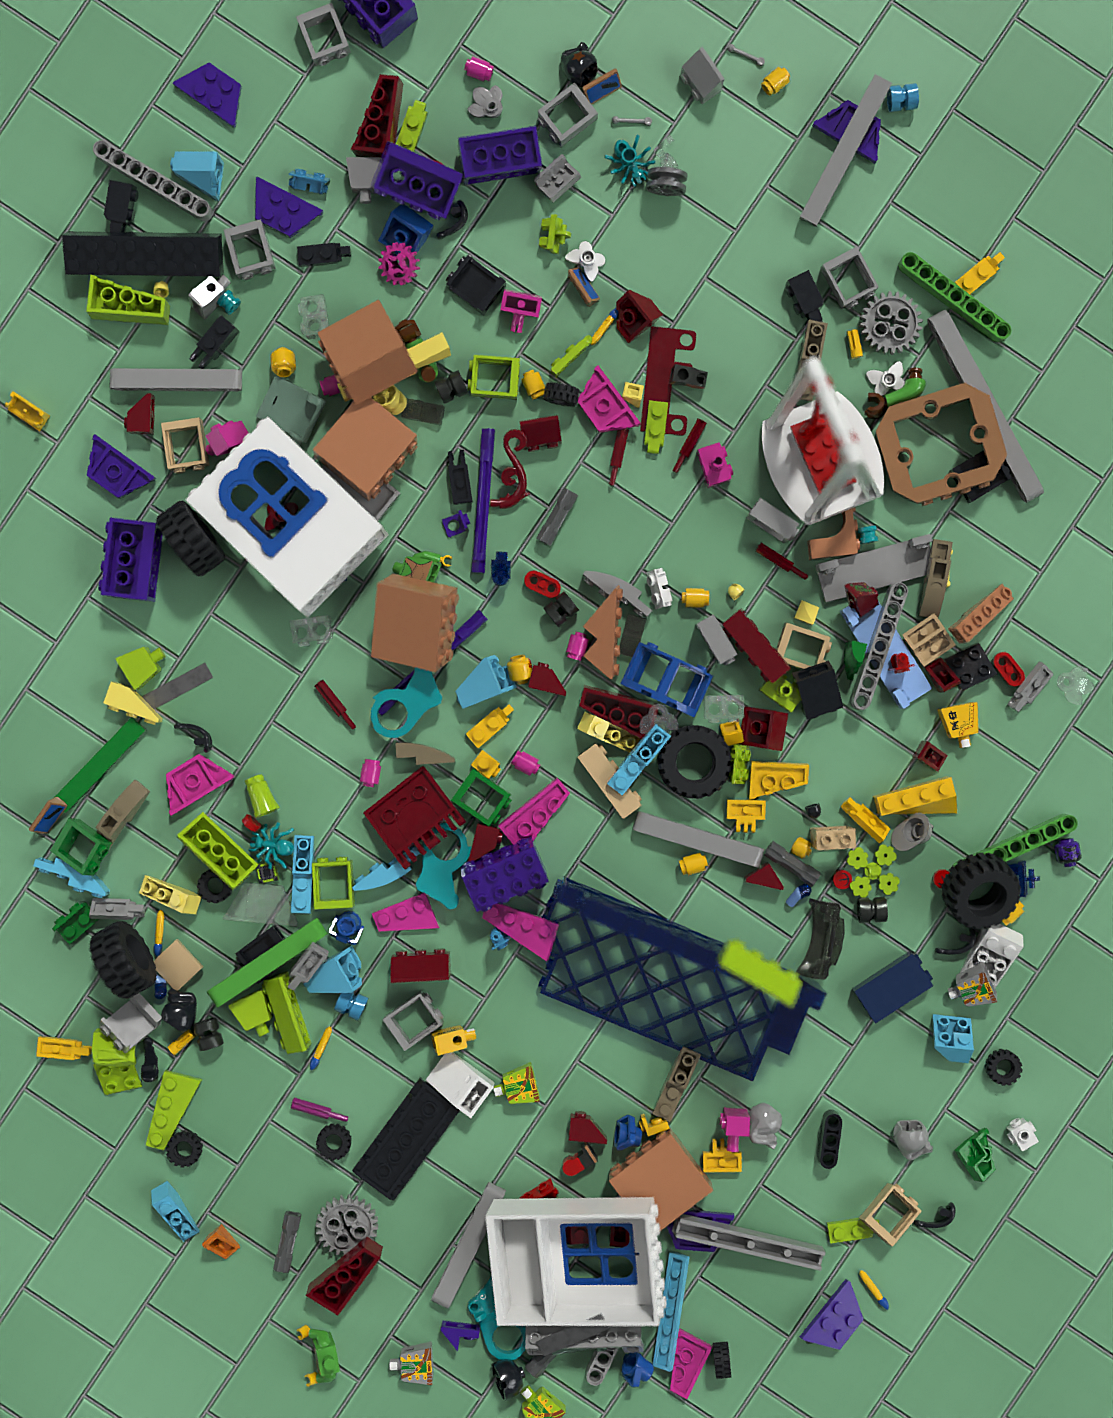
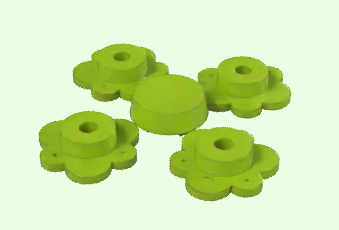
M881 844L878 847V851L875 852L877 863L871 862L869 864L867 861L868 854L861 847H856L854 851H849L848 865L853 866L854 869L865 867L864 872L867 876L862 878L857 876L855 881L850 883V889L853 890L854 896L867 897L868 891L872 889V886L869 885L870 879L874 880L879 878L880 882L878 887L883 890L884 894L890 895L898 890L897 885L900 883L898 877L893 876L892 873L881 875L880 865L890 866L892 861H895L897 858V854L893 852L894 848L892 846L887 847L885 844Z

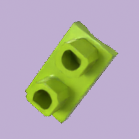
M551 214V218L542 219V230L549 231L548 237H540L539 247L549 250L553 254H559L560 244L564 245L565 239L571 238V233L566 231L567 225L562 224L563 219L558 218L557 214Z

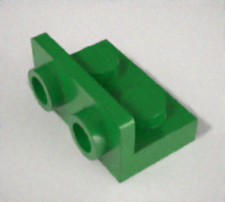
M77 902L69 909L70 913L66 917L62 915L54 922L56 925L52 930L54 932L58 931L69 945L100 920L90 919V907L86 902L81 904Z

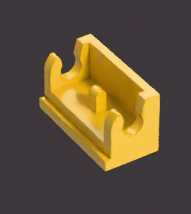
M12 391L10 394L11 401L5 403V407L8 408L7 410L38 431H41L50 415Z

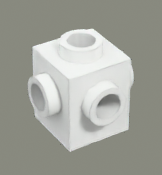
M1016 1118L1006 1127L1009 1131L1007 1134L1012 1144L1016 1143L1021 1151L1039 1142L1034 1134L1036 1129L1031 1121L1027 1122L1024 1118Z

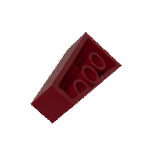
M379 75L371 96V102L369 107L366 108L364 120L361 127L359 126L355 143L351 147V151L355 156L381 157L387 141L396 143L404 85L399 76Z
M741 608L722 624L724 626L723 631L729 638L733 637L737 641L735 646L742 653L745 651L748 654L749 658L747 660L754 668L756 666L759 667L762 671L760 673L762 678L766 682L770 681L773 684L791 667L779 652L770 645L771 643L766 636L758 631L757 625L749 617L747 618L746 612Z
M584 685L579 703L580 707L640 739L654 726L659 709L658 703Z
M369 1237L364 1238L314 1279L308 1286L306 1296L338 1316L381 1258L383 1246Z

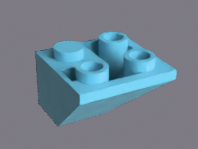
M933 1014L935 1049L949 1061L969 1063L974 1051L971 1018Z

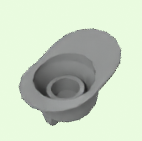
M915 813L894 829L891 838L892 845L899 851H908L918 844L926 843L931 838L934 827L929 823V819L925 814Z

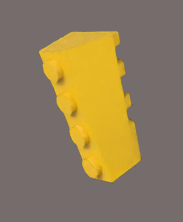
M948 776L873 796L877 813L881 816L889 814L957 813L956 792L952 777Z

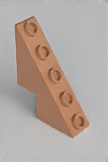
M1003 584L999 585L962 614L963 617L948 628L959 644L968 643L1014 599L1011 590L1004 587Z
M619 585L583 626L597 638L584 657L609 679L619 675L617 657L620 656V645H617V642L621 636V627L618 626V620L622 617V608H619V600H622L623 589H620Z

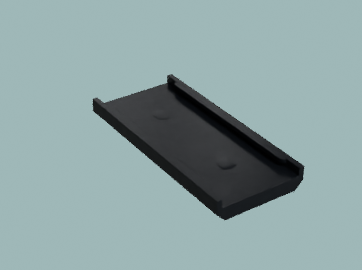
M420 1077L352 1171L385 1197L394 1201L460 1110Z

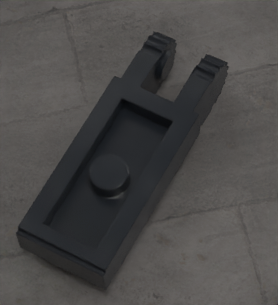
M464 449L459 452L460 465H454V455L452 451H448V469L454 505L473 502Z

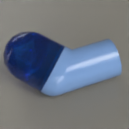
M806 883L797 887L786 900V903L790 907H794L799 900L811 894V887Z
M157 975L154 983V996L160 1000L167 994V984L162 977Z

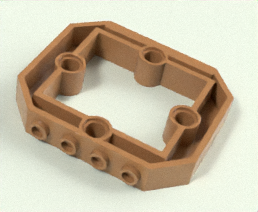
M967 383L890 406L876 430L893 492L916 504L922 503V506L934 503L933 499L939 497L941 500L951 498L952 493L960 492L961 495L971 492V487L978 486L981 489L990 486V482L994 480L1007 457L990 395ZM969 400L976 423L971 428L969 437L974 444H982L988 465L961 474L952 472L947 474L944 479L913 488L907 469L913 462V452L907 447L900 446L894 423L922 415L925 419H934L939 415L941 408ZM928 404H933L936 407V411L929 414L925 411V407ZM982 429L985 432L984 438L977 439L974 436V431ZM901 453H907L909 460L905 463L900 462L898 456ZM949 478L957 479V487L950 488L947 485V480Z

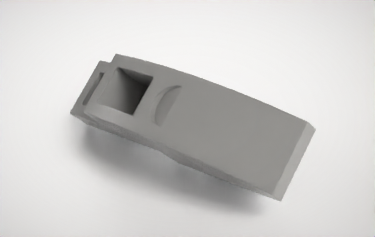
M585 571L583 573L584 581L591 587L593 585L597 586L600 589L598 592L607 599L619 585L620 589H623L621 602L625 605L630 603L634 607L633 611L640 617L643 615L647 617L652 612L649 607L638 599L642 592L626 581L595 571Z

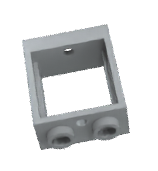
M332 3L296 16L315 66L327 65L330 60L335 58L342 59L348 53H351ZM333 18L342 43L315 53L306 29Z
M574 82L538 110L539 118L537 120L542 128L546 127L549 130L551 140L555 144L558 142L562 147L598 119V112ZM571 96L586 117L561 134L547 113Z
M261 219L224 230L234 269L239 279H251L255 274H268L272 272V269H276ZM260 233L267 261L240 268L233 241Z
M857 246L826 262L820 268L841 309L845 307L850 309L859 304L858 300L862 298L867 300L873 297L879 287ZM854 260L868 289L845 300L831 271Z
M761 498L755 503L746 517L783 543L793 540L799 532L797 529L799 523Z
M714 614L696 624L719 664L723 663L726 666L735 660L734 656L737 653Z
M422 990L383 1018L384 1023L404 1051L443 1024V1014L438 1008L435 1009L431 1003L433 1001L427 992L424 994ZM420 999L435 1022L409 1039L394 1016Z

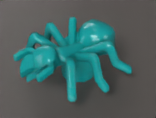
M638 134L636 135L633 147H630L629 143L625 140L616 142L614 153L619 159H614L609 155L604 156L605 159L611 160L612 163L622 164L618 169L611 170V174L619 173L627 167L621 181L622 184L625 183L629 171H633L631 183L634 187H636L634 179L636 183L642 184L641 178L646 181L648 173L645 170L638 169L637 166L647 167L655 164V160L646 163L635 162L651 150V147L648 146L637 156L636 147L640 137Z
M279 822L270 829V839L265 832L268 829L267 824H264L261 833L266 839L265 841H263L258 833L252 832V835L257 837L251 838L255 843H250V846L255 848L248 849V851L256 852L264 847L256 855L258 864L262 860L260 856L268 850L264 859L268 864V869H272V863L269 861L271 853L274 860L286 869L287 866L277 857V854L289 856L294 852V844L291 841L280 839L282 836L293 832V828L280 832L274 838V831L280 826Z

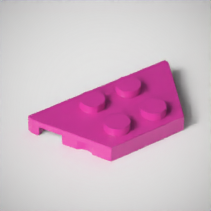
M597 365L592 377L586 383L584 391L578 398L577 403L599 433L640 426L641 422L599 365Z
M196 755L166 774L170 804L169 814L171 816L235 778V776L203 755Z

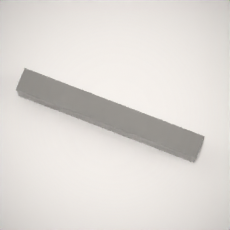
M876 74L874 75L802 211L800 219L813 224L815 227L818 225L892 85L888 80Z
M682 1214L675 1219L672 1228L676 1238L819 1271L822 1269V1259L826 1254L820 1245Z

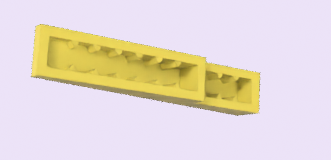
M443 332L407 349L416 369L451 356L450 347ZM338 383L337 386L344 402H346L348 398L343 390L344 388Z

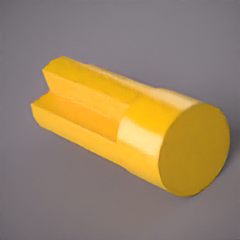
M858 330L847 331L851 358L862 357L863 353Z
M189 1029L168 1046L169 1051L176 1055L196 1037L195 1034Z

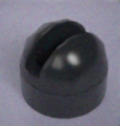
M819 803L805 807L806 813L810 818H818L820 816L821 807Z

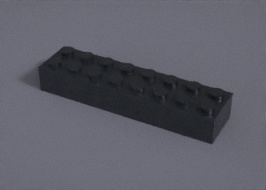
M67 231L62 235L66 275L220 277L224 273L222 233Z

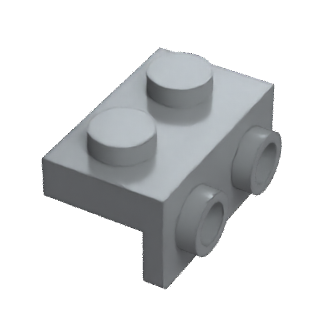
M561 154L547 168L540 172L534 178V181L539 191L553 203L581 178V175L567 162L565 156Z

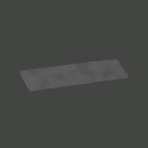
M203 663L143 695L142 698L153 709H156L212 679L213 676L206 663Z
M599 1314V1315H596V1316H594V1317H592V1318H589V1319H587V1320H605V1319H604V1317L602 1316V1314ZM571 1326L540 1339L536 1343L543 1355L546 1356L609 1329V1326Z

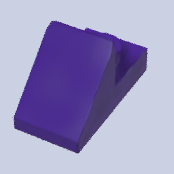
M442 1320L441 1332L458 1351L460 1337L466 1340L479 1339L480 1324Z

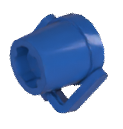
M345 911L340 916L336 914L329 929V935L345 944L356 945L364 929L360 916L353 911ZM335 924L337 925L339 933L332 931ZM356 933H358V935H357V937H356L355 940H353V939H351V938L348 937V936H353V935H355Z
M626 1115L618 1119L614 1133V1145L617 1147V1150L639 1147L642 1130L640 1127L635 1126V1118L631 1115Z
M638 1352L624 1355L622 1376L631 1387H639L640 1380L645 1382L650 1379L654 1370L652 1363Z

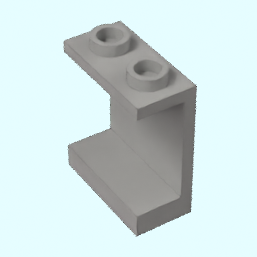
M139 993L131 997L130 1001L109 1018L105 1019L103 1017L100 1020V1031L106 1037L109 1036L113 1040V1045L119 1051L122 1050L126 1054L161 1025L162 1017Z

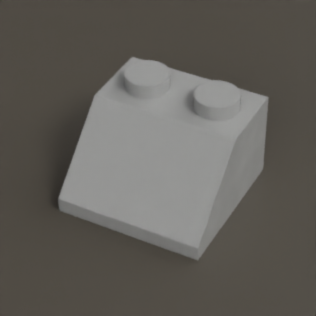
M703 47L681 68L680 77L685 85L689 84L691 87V93L695 100H699L704 104L721 92L724 77Z

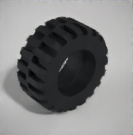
M185 501L176 502L157 516L156 524L177 556L195 575L204 576L224 561V551L216 538Z
M698 725L684 726L673 731L657 757L658 771L666 786L679 796L689 799H702L719 791L722 785L727 782L732 768V756L724 739L714 730ZM689 744L704 746L712 756L710 772L698 780H690L683 777L677 769V755L683 747Z
M976 853L975 856L971 854L966 856V859L957 861L958 864L949 869L950 873L946 874L944 878L945 883L942 884V898L955 919L965 927H973L974 929L984 927V929L991 928V925L994 924L997 926L1001 923L1000 921L1010 917L1009 914L1016 909V903H1019V894H1021L1020 881L1008 864L999 856L991 853H986V855L984 853ZM993 882L987 894L981 898L969 900L975 888L983 883Z
M117 921L93 934L89 943V950L91 952V959L95 964L94 967L98 971L101 980L105 982L106 987L110 988L111 992L116 994L117 997L129 999L153 986L156 981L157 972L155 971L154 958L149 951L148 945L145 944V940L132 925L127 924L125 921Z

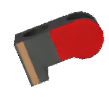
M675 364L671 369L669 384L705 389L708 372Z
M582 1143L581 1151L564 1158L563 1172L566 1175L574 1176L598 1162V1156L590 1143Z

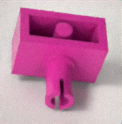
M504 289L501 310L512 312L513 314L510 331L515 332L516 325L518 324L517 333H522L525 316L539 317L542 296Z
M232 420L224 425L219 423L211 427V432L205 436L209 442V445L205 447L206 452L210 456H220L230 453L234 447H238L243 442V438L248 434L243 422H233Z
M720 442L697 450L708 488L732 479L731 476L734 474L731 465H727L725 459L727 457L725 446L721 447Z
M724 1107L723 1113H720L719 1123L721 1129H724L725 1134L728 1135L727 1151L739 1152V1136L749 1137L750 1116L747 1109Z

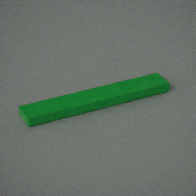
M131 717L55 796L67 804V808L64 810L65 813L146 732V729L135 718Z

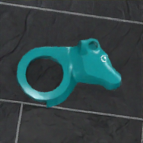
M415 667L414 675L406 689H386L373 697L376 701L371 708L373 728L384 737H401L414 727L428 709L441 704L442 695L439 692L432 671ZM389 700H398L407 709V721L397 730H389L383 727L379 721V709L382 704Z
M446 822L441 823L440 826L445 831L451 832L456 836L459 841V851L453 859L444 861L437 858L433 854L432 849L430 850L423 842L422 846L427 853L422 854V873L419 874L416 888L430 898L439 901L446 908L454 909L459 904V897L454 890L452 872L460 868L468 860L472 846L467 845L466 837L461 829L457 827L453 831Z
M491 1275L487 1283L468 1301L467 1308L474 1316L475 1321L479 1322L486 1346L491 1355L499 1360H515L526 1350V1326H516L520 1329L523 1337L521 1344L517 1348L506 1351L496 1346L493 1341V1333L499 1326H497Z

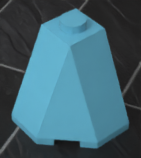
M175 151L170 163L174 174L210 198L219 201L224 162L218 152Z
M495 655L484 658L456 690L457 701L462 709L517 688L515 682L509 679L507 667H502Z
M352 945L326 959L320 965L310 980L303 984L309 993H351L362 985V978L359 977L361 961Z

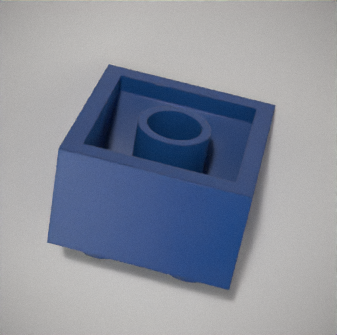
M400 204L391 212L378 241L385 246H392V243L397 242L398 244L405 243V248L412 246L411 252H418L427 240L434 225L405 204Z

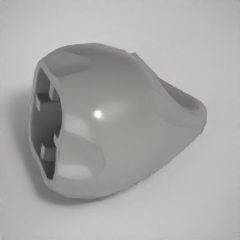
M760 1103L753 1106L749 1111V1137L754 1144H762L774 1149L777 1145L775 1133L779 1132L782 1126V1115L769 1104Z
M900 1120L895 1124L893 1130L894 1141L899 1151L907 1160H914L923 1154L933 1151V1146L928 1141V1132L921 1121Z

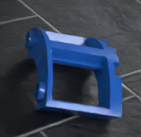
M639 642L620 684L660 701L682 713L695 717L713 675L707 673L708 669L699 664L695 667L657 650L658 646L648 642L646 645ZM651 654L669 661L656 691L639 684ZM680 666L696 673L682 703L666 696Z

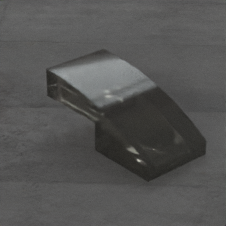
M406 398L407 404L401 414L402 418L442 425L445 406Z
M632 614L627 615L620 641V654L633 657L641 641L647 618Z

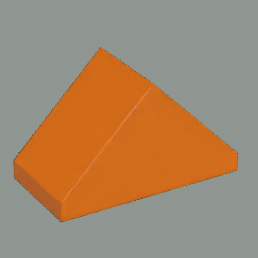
M222 1224L212 1231L202 1243L204 1248L224 1259H227L240 1248L238 1242Z

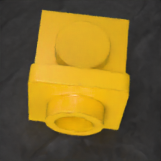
M484 750L479 753L471 766L486 776L487 779L491 776L495 778L501 770L498 767L501 763Z
M645 1114L641 1115L642 1120L639 1121L642 1132L646 1131L648 1137L670 1129L666 1119L657 1117L648 1124Z

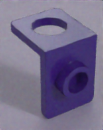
M459 510L458 514L442 519L448 537L469 530L467 525L470 524L467 513L463 514ZM451 520L459 522L458 530L452 531L449 529L448 524Z

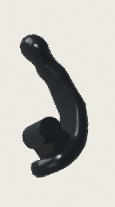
M462 200L457 201L458 207H452L450 210L454 218L461 216L459 221L451 228L437 233L436 237L438 239L454 234L465 225L468 219V211Z
M174 724L175 729H190L202 733L204 738H196L194 744L198 747L204 746L203 751L205 753L211 750L212 739L205 729L193 724Z
M970 928L969 935L959 934L958 938L960 941L968 942L964 947L959 949L936 948L935 952L938 954L956 955L969 951L976 941L975 930Z
M147 1037L143 1039L145 1062L141 1066V1079L144 1082H153L158 1078V1057L152 1046L153 1039Z
M950 1202L949 1208L943 1206L938 1208L939 1214L946 1216L945 1219L937 1222L915 1220L914 1225L924 1228H941L949 1225L956 1213L954 1203Z

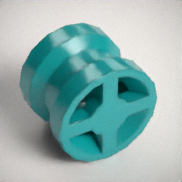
M227 290L220 296L217 304L223 307L225 312L230 315L240 306L241 300L235 298L233 293Z
M876 526L858 528L860 544L879 541L875 533L877 530Z

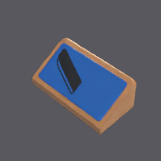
M614 68L583 86L582 93L591 105L622 87L617 69Z
M581 268L568 270L569 279L587 306L590 307L600 300V297Z
M59 797L49 800L29 827V831L49 833L67 808V804Z

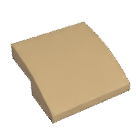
M935 613L902 635L923 667L956 646Z
M178 939L154 960L155 970L177 991L204 967Z

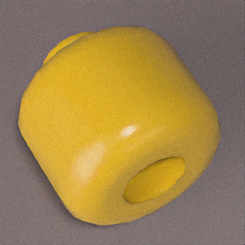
M798 837L791 848V853L802 859L806 855L809 856L812 852V849H810L811 842Z

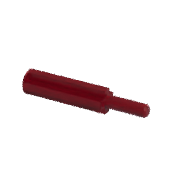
M697 418L679 452L681 455L673 468V472L678 473L683 461L692 452L707 424L704 420Z
M628 429L617 430L610 466H613L609 481L610 486L615 485L618 468L622 466L629 433Z
M762 542L757 546L755 552L787 572L792 571L804 580L808 578L807 574L793 566V562Z
M324 680L319 681L314 687L338 717L341 715L352 730L355 729L356 725L346 714L345 711L347 709Z

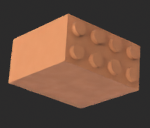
M379 299L317 332L321 339L318 343L330 363L329 365L336 375L340 386L344 388L343 390L348 400L352 398L356 405L418 372Z
M370 397L357 405L353 402L314 447L313 452L318 461L369 502L371 498L375 499L381 492L380 487L383 484L387 485L393 478L392 473L396 469L400 470L406 462L404 459L407 455L411 456L417 450L418 446L416 445L418 442L417 435Z
M392 574L378 582L371 657L433 672L438 671L451 661L453 657V650L451 648L455 639L453 628L457 620L455 609L459 601L458 588Z
M671 1128L657 1133V1137L652 1141L649 1139L640 1146L641 1149L639 1151L629 1153L625 1157L626 1161L622 1164H615L611 1167V1172L609 1173V1182L621 1198L654 1197V1204L658 1205L656 1223H659L660 1231L713 1191L712 1182Z

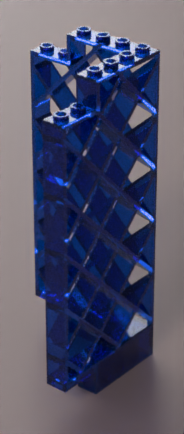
M562 876L561 880L557 879L553 890L554 897L550 896L546 905L549 908L547 915H542V918L556 923L576 915L581 916L590 940L563 950L556 934L555 943L559 952L551 950L550 956L553 959L549 958L545 967L548 972L545 977H541L538 984L541 994L678 1051L683 1046L693 1050L707 1044L712 1057L700 1053V1060L750 1081H754L768 1046L785 1054H790L809 1007L820 1011L827 992L817 981L798 974V979L802 983L792 1007L776 998L770 1011L763 993L770 995L769 993L721 966L717 961V957L726 943L565 876ZM557 902L575 909L550 919ZM587 919L610 928L612 931L594 938ZM622 933L627 938L634 958L607 968L597 943ZM631 938L651 945L656 949L638 956ZM593 945L603 970L576 981L566 956ZM663 952L669 953L678 976L650 986L641 961ZM675 956L699 965V967L681 973ZM562 958L572 983L553 991L546 989L557 960ZM637 963L647 988L620 999L610 974ZM780 966L782 970L787 972L788 969ZM708 970L713 971L721 994L694 1005L684 980ZM718 974L743 985L725 992ZM606 976L616 1001L597 1009L587 1006L579 987ZM681 982L691 1006L663 1017L654 992ZM754 988L757 990L765 1012L738 1023L728 998ZM575 989L580 1002L561 994ZM650 994L660 1019L641 1027L631 1024L623 1005ZM725 1000L734 1025L707 1035L697 1011ZM619 1007L624 1021L606 1012ZM694 1013L703 1037L685 1045L674 1042L666 1024ZM767 1019L755 1050L751 1054L741 1029ZM663 1026L667 1038L652 1033L650 1030ZM737 1031L747 1055L729 1063L717 1060L710 1042ZM749 1063L746 1071L737 1068Z

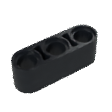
M827 1110L822 1118L818 1160L826 1169L834 1168L838 1160L842 1119L835 1110ZM830 1117H837V1121L834 1124L828 1123ZM827 1136H834L833 1142H825ZM827 1154L832 1155V1158H831L830 1161H828V1162H824V1161H823V1157H824L825 1155H827Z

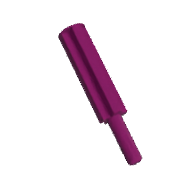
M295 1097L292 1100L291 1109L325 1119L331 1117L344 1122L348 1121V1116L331 1112V1108Z

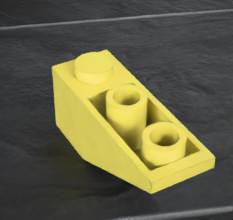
M118 682L110 683L103 702L109 705L108 709L119 712L121 709L127 712V716L133 718L143 717L145 722L153 725L156 722H162L163 718L136 690Z
M584 712L577 728L629 753L640 740L639 737L628 733L626 730L587 712Z
M145 875L139 891L140 894L186 914H196L202 897L190 890Z

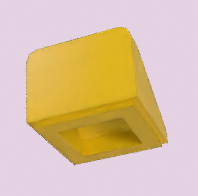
M738 720L719 724L723 739L728 746L744 741Z

